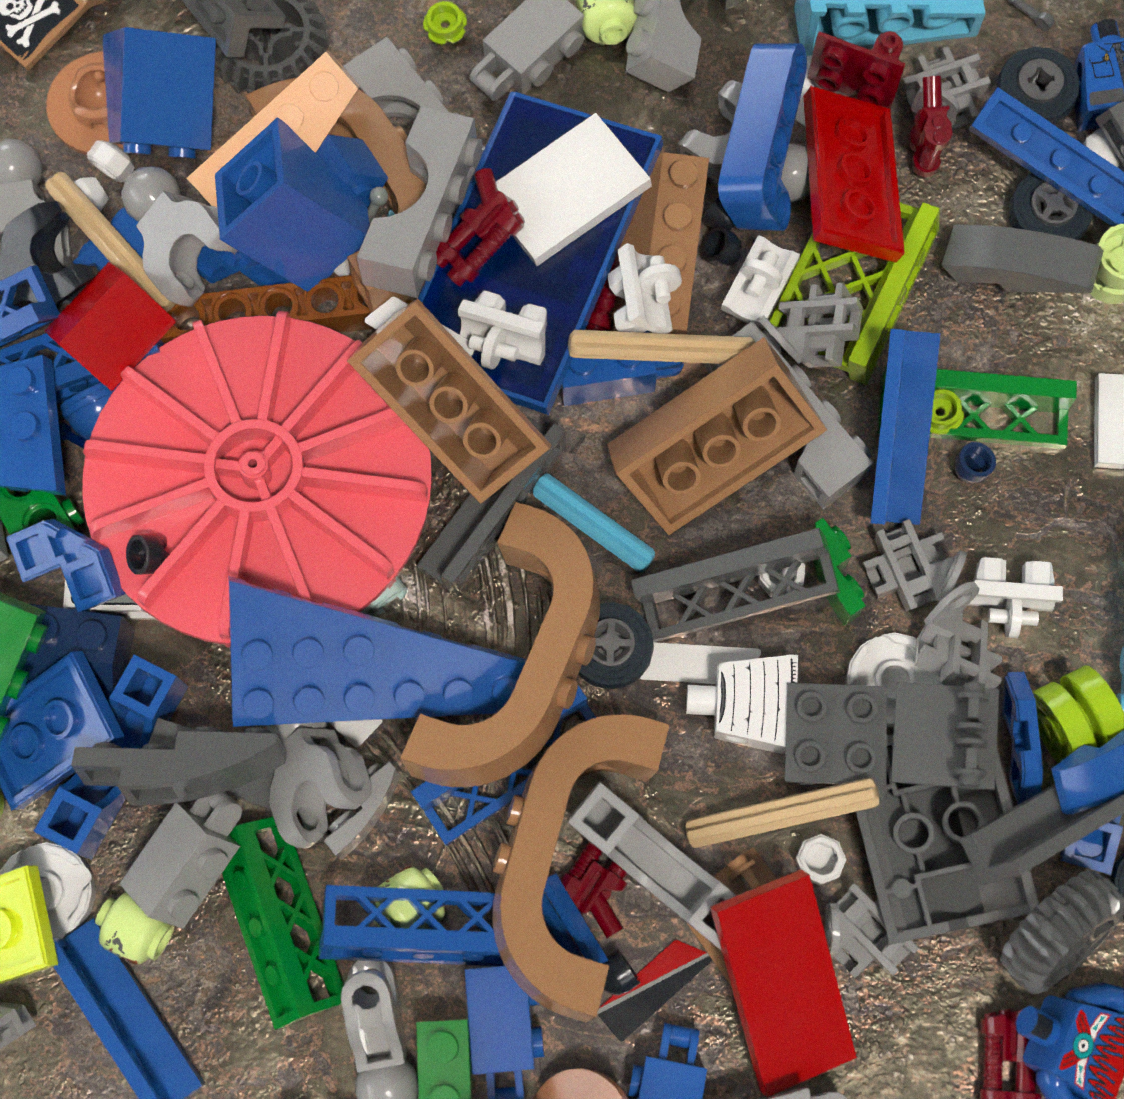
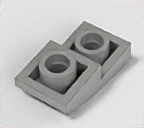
M390 761L382 768L376 763L367 769L372 792L369 799L360 805L363 809L356 814L349 810L329 826L328 829L332 834L323 841L339 859L343 860L363 841L387 808L400 777V774Z

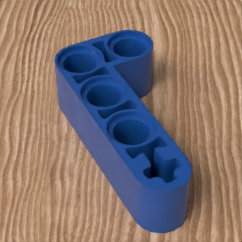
M802 43L755 44L750 52L718 182L721 204L739 230L785 231L788 227L791 215V200L781 180L807 70L806 51Z

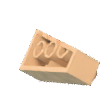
M329 50L326 51L188 176L187 179L211 206L217 207L215 173L277 117L283 120L316 153L360 85Z

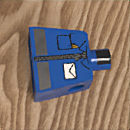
M1114 19L1102 20L1090 27L1092 43L1082 46L1074 63L1079 77V93L1075 101L1076 127L1078 132L1099 129L1100 126L1095 119L1124 100V38L1120 37L1117 21Z

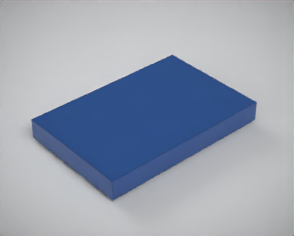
M83 651L70 652L28 683L18 700L10 699L4 716L11 720L7 732L0 743V787L11 811L25 808L75 772L71 766L75 747H93L95 743L99 742L115 744L125 737Z

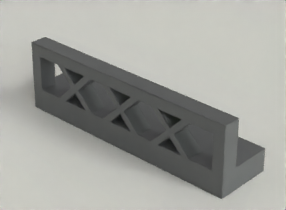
M182 0L211 38H216V44L227 57H244L250 28L283 29L286 15L273 0Z
M527 417L551 443V448L481 504L470 493L417 564L420 572L453 595L457 596L499 540L515 502L522 504L527 502L533 494L536 482L545 473L550 471L566 449L565 431L557 425L553 424L549 430H546Z
M819 528L631 580L635 599L643 603L647 623L652 630L653 642H659L840 593L827 539ZM820 558L826 580L825 584L806 589L792 581L801 563ZM789 567L784 576L776 572V570ZM767 573L781 581L770 599L757 601L745 594L753 578L757 575ZM742 580L738 589L728 584ZM722 586L734 593L726 609L722 612L712 614L699 606L710 588ZM788 586L797 590L796 592L783 595ZM696 593L692 601H689L688 599L683 597L688 594ZM675 598L688 606L678 624L661 628L656 603ZM741 599H744L751 603L748 605L737 607ZM695 611L704 615V617L691 620Z
M1053 784L959 838L983 886L1022 875L1124 813V793L1105 803L1069 815L1062 813L1056 785Z

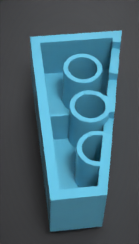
M796 0L794 6L799 43L803 44L806 56L813 55L818 31L860 47L872 49L877 37L889 31L897 33L901 37L903 45L975 37L978 35L986 14L983 0Z

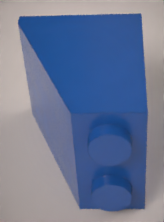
M123 27L103 34L109 143L123 144V153L151 155V147L168 148V157L196 159V151L211 150L216 38Z
M277 117L215 173L220 240L308 292L322 279L328 278L347 259V256L360 250L370 227L367 205L280 118Z

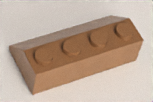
M663 152L659 154L650 175L652 187L643 192L620 248L629 243L634 245L638 253L663 256L665 264H672L680 269L682 283L675 291L670 292L671 300L668 302L673 330L667 334H686L709 158ZM616 296V303L610 317L613 320L614 313L626 305V300ZM615 320L613 321L611 331H618L615 327Z
M416 299L395 313L371 334L347 361L480 504L547 452L552 446L419 299Z
M763 337L609 442L607 446L616 475L664 531L670 535L826 432L827 428L788 367L767 339Z

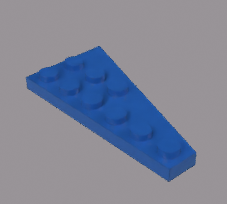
M39 355L1 365L0 487L15 491L28 492V490L66 496L52 360L44 355Z
M228 576L233 727L417 718L420 714L428 717L494 714L500 711L509 700L527 660L482 646L466 645L442 638L439 634L425 630L420 632L402 627L396 622L325 602L322 604L292 596L289 592L272 588V590L246 583V580Z

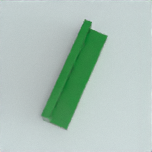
M887 365L880 379L877 433H880ZM937 369L935 390L945 389L955 393L961 400L962 411L967 418L963 420L957 429H950L945 435H936L930 432V438L1065 449L1067 446L1068 412L1071 405L1077 399V381ZM970 406H980V407L977 408L975 411H973ZM989 407L1001 408L1013 422L1004 430H991L979 415ZM1017 410H1027V411L1024 412L1022 415H1020ZM1036 411L1056 413L1055 435L1038 434L1026 419ZM972 423L976 428H968L966 426ZM1019 427L1023 432H1014L1013 430Z
M274 817L236 825L229 835L239 844L240 848L222 872V876L274 1029L277 1030L292 1025L308 1016L342 1005L341 995L344 985L335 960L319 959V943L323 925L295 846L286 843L282 839ZM272 830L278 847L275 858L261 851L256 833ZM278 876L290 883L294 897L291 905L277 897L274 884ZM294 923L307 931L311 942L307 953L293 944L290 933ZM311 971L323 978L329 994L328 998L313 1002L307 984Z

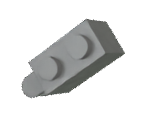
M525 0L482 40L484 59L472 70L469 80L493 101L502 97L511 87H514L519 93L525 94L533 85L535 87L542 85L551 75L553 66L564 56L571 57L583 44L584 31L582 22L584 14L568 0ZM494 71L500 75L497 79L491 75Z
M226 791L197 799L192 808L181 803L173 805L119 883L148 918L180 928L185 927L240 848L239 844L229 835L242 815L240 805Z

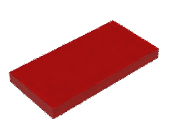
M810 86L803 95L813 241L897 263L905 254L891 109Z
M801 869L710 906L760 1091L766 1097L772 1096L857 1058L810 874Z

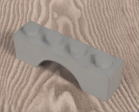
M635 0L634 12L638 16L626 45L628 59L625 72L667 92L693 80L696 74L701 37L687 21L680 0Z
M385 37L343 65L346 71L360 85L358 89L371 97L387 117H401L415 121L421 106L449 112L442 104L444 102L443 97L431 80L424 82L417 74L416 64L408 51L403 47L397 49L388 37ZM482 145V153H483V151H484V149H485V146H484V145ZM488 160L485 168L493 170L494 166ZM470 167L467 174L468 184L476 167ZM455 204L451 214L452 218H454L459 204Z
M423 106L418 111L405 144L410 172L426 184V189L420 199L407 210L388 217L373 218L357 255L363 285L418 298L424 281H431L437 263V248L440 242L445 243L449 238L452 228V211L455 204H462L467 191V174L470 167H477L482 153V140L477 139L475 118Z
M751 321L733 336L751 337L755 340V343L765 337L788 367L827 428L826 432L803 446V453L794 471V476L824 510L867 477L873 465V462L870 460V450L858 436L853 435L851 437L840 425V415L827 400L820 401L810 389L811 383L805 372L795 364L789 365L780 354L781 347L776 339L767 330L761 332L756 324ZM707 363L706 370L710 374L723 364Z
M596 783L566 822L722 951L710 906L736 895L664 838L602 783Z

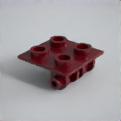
M818 31L807 79L814 81L824 90L831 92L840 91L856 97L858 100L891 109L906 63L899 61L903 49V41L895 32H884L877 37L871 51Z

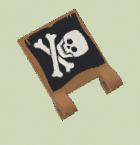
M0 0V46L29 71L89 8L102 4L106 0Z

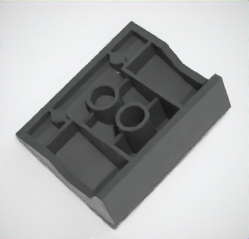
M894 734L887 735L886 786H877L880 804L875 808L857 811L856 814L889 944H897L1030 914L1032 909L1039 905L1031 871L1028 870L1020 876L983 886L959 838L1013 808L997 747L995 790L893 783L891 778Z

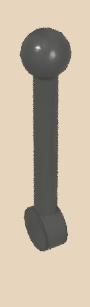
M1007 0L1034 19L1035 24L1041 30L1048 31L1055 24L1054 18L1049 13H1040L1023 0Z

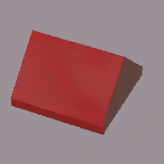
M108 262L44 331L110 391H113L123 380L120 373L127 366L133 369L177 321L128 275Z

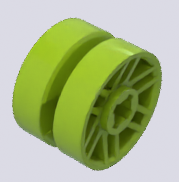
M1084 665L1062 676L1059 684L1050 682L1032 691L1036 700L1039 736L1048 752L1058 764L1083 744L1101 748L1124 730V711L1117 697L1103 677L1090 666Z

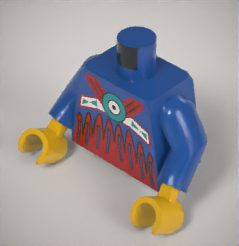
M1104 982L1071 988L1064 998L1048 995L1044 998L1040 1010L1033 1006H1027L1019 1013L1016 1021V1030L1018 1034L1029 1039L1023 1055L1024 1064L1037 1073L1036 1083L1045 1099H1116L1124 1077L1123 987Z

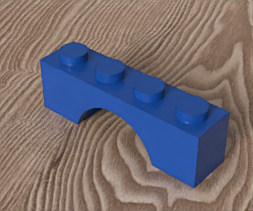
M133 655L109 697V706L125 736L115 744L122 748L142 749L143 745L149 744L157 719L170 721L189 686L174 674ZM76 773L69 781L58 787L33 832L77 855L92 860L126 798L118 786L85 785Z

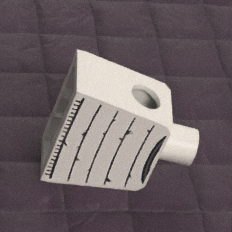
M798 655L757 658L718 664L715 686L687 685L686 714L713 715L715 739L785 755L787 683H797Z

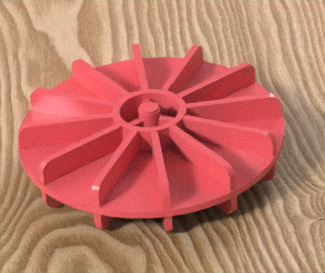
M278 311L276 317H240L218 321L203 326L201 320L192 323L194 330L182 334L159 347L160 353L147 356L134 369L127 366L120 373L123 380L111 394L102 409L91 433L90 440L85 441L83 449L85 454L83 504L91 539L109 548L120 578L122 590L141 609L161 623L183 634L203 641L222 644L230 648L228 576L246 580V583L272 590V588L289 592L292 596L322 604L325 602L357 612L364 610L387 588L393 586L396 582V577L414 551L426 522L432 486L431 455L429 448L347 362L363 343L361 340L354 341L328 327L309 321L290 318L289 312ZM134 535L158 536L167 545L164 550L169 553V556L153 574L137 575L128 567L126 547L130 538Z

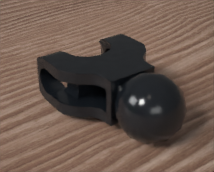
M59 201L38 203L12 219L5 226L1 238L0 281L29 266L37 265L55 304H70L100 271L95 263H91L89 266L75 264L64 268L57 261L54 251L55 239L60 231L69 223V217ZM28 281L17 286L12 305L22 308L30 303L37 302ZM4 293L0 294V300H2Z

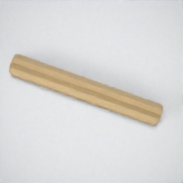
M57 172L47 180L45 186L49 194L55 201L61 203L65 212L110 263L128 275L166 312L172 309L176 303L169 301L162 295L144 272L143 259L65 172Z
M574 330L569 335L568 350L569 355L573 358L725 364L753 345L755 340L751 337Z
M860 779L689 819L686 822V835L689 843L694 848L875 808L880 804L879 791L874 779Z

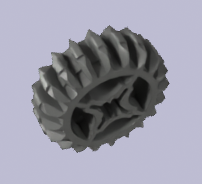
M273 0L286 15L285 21L290 22V24L284 23L283 29L250 28L244 56H246L247 60H257L262 65L248 63L240 57H227L216 44L215 67L218 69L220 78L225 83L230 82L233 90L238 94L245 90L249 94L272 83L299 77L326 52L330 45L329 35L326 33V20L322 17V14H319L318 6L313 0Z
M1096 870L1081 872L1079 875L1071 877L1064 885H1059L1052 894L1046 896L1036 908L1032 909L1027 918L1020 922V926L1010 934L1009 941L1004 944L1000 961L1018 985L1024 986L1031 994L1048 991L1051 987L1057 986L1064 978H1068L1075 969L1081 967L1106 942L1107 937L1116 930V925L1123 920L1124 897L1108 878L1104 879Z

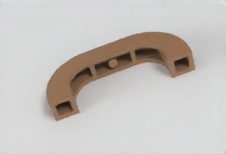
M296 78L272 83L247 94L246 99L251 117L256 116ZM358 89L328 135L364 140L389 178L383 188L388 192L387 203L396 215L407 210L420 199L426 189V184L410 172L405 144L407 135L401 126L394 128L379 105L371 97ZM359 251L347 256L353 284L371 313L391 297H396L403 302L411 297L363 285L357 261Z
M515 502L497 542L507 565L539 574L547 579L554 588L550 607L509 700L492 717L470 725L450 724L420 714L400 757V760L412 777L448 787L480 786L502 779L519 770L538 754L551 737L563 709H569L572 706L577 693L578 683L576 678L582 665L587 666L590 663L595 651L596 639L594 634L600 615V595L590 559L582 542L564 522L546 511Z
M627 714L600 716L580 723L565 732L548 748L532 770L524 787L522 797L514 795L506 818V824L513 826L509 844L501 842L492 872L500 874L494 896L492 914L495 941L502 961L515 982L533 1000L555 1013L583 1022L596 1018L609 969L608 965L573 955L563 949L552 938L543 919V892L569 794L578 779L594 772H614L647 782L659 769L669 724Z

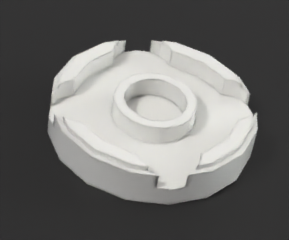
M899 633L883 634L862 644L848 663L845 677V685L887 686V730L894 731L897 682L943 685L940 684V676L915 666L917 639L913 636Z
M52 843L35 844V846H30L12 855L0 870V875L27 865H38L52 936L64 939L81 927L91 914L96 896L94 875L85 859L80 855Z

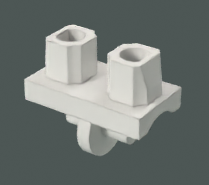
M758 235L722 303L721 310L747 324L753 321L758 328L763 329L764 326L759 322V319L763 315L767 319L769 318L799 260L800 254L780 248Z
M625 244L618 249L620 265L607 274L609 288L613 291L614 295L626 300V305L614 313L615 327L619 332L644 333L648 330L653 333L667 334L673 330L668 302L671 300L670 292L675 291L682 283L680 269L675 265L665 264L663 256L643 255L635 250L634 245Z
M485 290L475 302L463 299L458 308V316L461 317L460 335L469 340L468 347L470 349L482 352L481 365L483 367L493 370L501 358L510 361L520 359L537 365L541 364L545 357V331L547 327V311L545 308L529 303L522 307L519 315L506 312L505 300L500 295Z
M984 557L977 563L973 581L980 589L968 606L994 607L988 610V622L1004 623L1005 636L1007 638H1018L1021 625H1038L1039 613L1035 611L1052 612L1055 603L1063 601V586H1054L1055 580L1051 562H1025L1022 566V583L1006 582V560Z

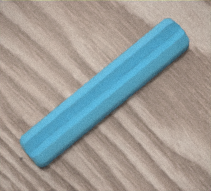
M545 473L536 482L533 488L534 497L637 572H644L655 558L653 548L552 475Z

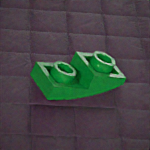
M821 518L815 523L813 529L819 528L826 536L840 593L826 596L842 624L846 626L862 613L866 606L862 601L865 595L858 582L850 574L843 576L840 572L847 566L852 557L848 551L851 549L849 540L836 525L830 527L825 519ZM820 558L813 560L821 585L825 584L826 580Z

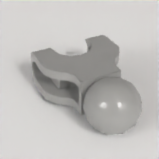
M735 80L725 83L718 92L721 114L730 120L732 124L742 88V83ZM695 129L688 131L676 144L677 153L709 158L707 181L718 185L730 132L726 135L713 137ZM796 143L789 144L781 176L791 202L803 200L810 195L807 147Z
M10 138L0 141V252L1 238L5 226L30 207L45 202L44 194L37 186L41 180L43 168L39 153L30 144ZM67 225L56 236L54 245L57 261L64 268L72 265L71 234Z
M155 166L138 168L126 178L121 195L127 214L138 221L136 227L144 239V272L169 301L192 307L205 290V286L197 272V258L202 247L206 245L210 249L232 252L234 255L238 250L220 240L217 207L195 202L192 198L181 196V189L176 178L163 168Z
M327 722L266 725V730L278 734L287 753L286 763L276 768L270 788V808L282 839L286 843L298 848H310L326 834L328 830L326 803L334 808L357 809L369 799L372 792L371 782L362 755L353 748L341 745L335 730L326 729ZM297 811L299 812L300 818L305 829L301 826L297 819Z
M355 960L351 965L348 978L343 986L341 1001L347 1035L353 1050L358 1073L355 1079L357 1099H417L419 1096L418 1075L415 1068L406 1060L407 1046L394 967L391 962ZM372 968V969H377L378 971L366 970V969ZM362 986H371L378 992L367 994L362 990Z

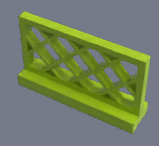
M900 202L901 218L908 220L903 229L905 254L897 263L886 260L887 265L883 271L865 277L858 259L868 255L846 250L847 253L823 262L818 252L821 243L813 241L812 233L779 303L792 302L795 297L797 301H804L799 290L802 281L819 274L822 275L828 292L823 294L835 293V288L827 271L850 262L852 263L859 280L845 286L850 294L863 289L869 303L862 313L859 340L850 341L843 356L842 365L833 366L848 372L850 380L867 386L890 337L891 329L894 328L940 230V208L922 202L919 209ZM814 258L816 265L810 267ZM877 284L873 293L870 286ZM779 303L770 319V322L776 328L781 327L783 321L787 319V315L779 310ZM805 318L808 325L809 318ZM818 351V355H826V351Z

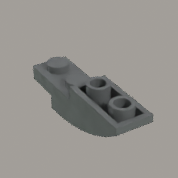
M202 726L194 731H177L174 750L161 744H146L142 746V749L122 748L107 742L95 743L93 747H75L71 766L85 785L118 786L130 805H162L209 797L240 787L285 764L287 753L278 734L263 728H248L244 730V733L223 732L218 728Z

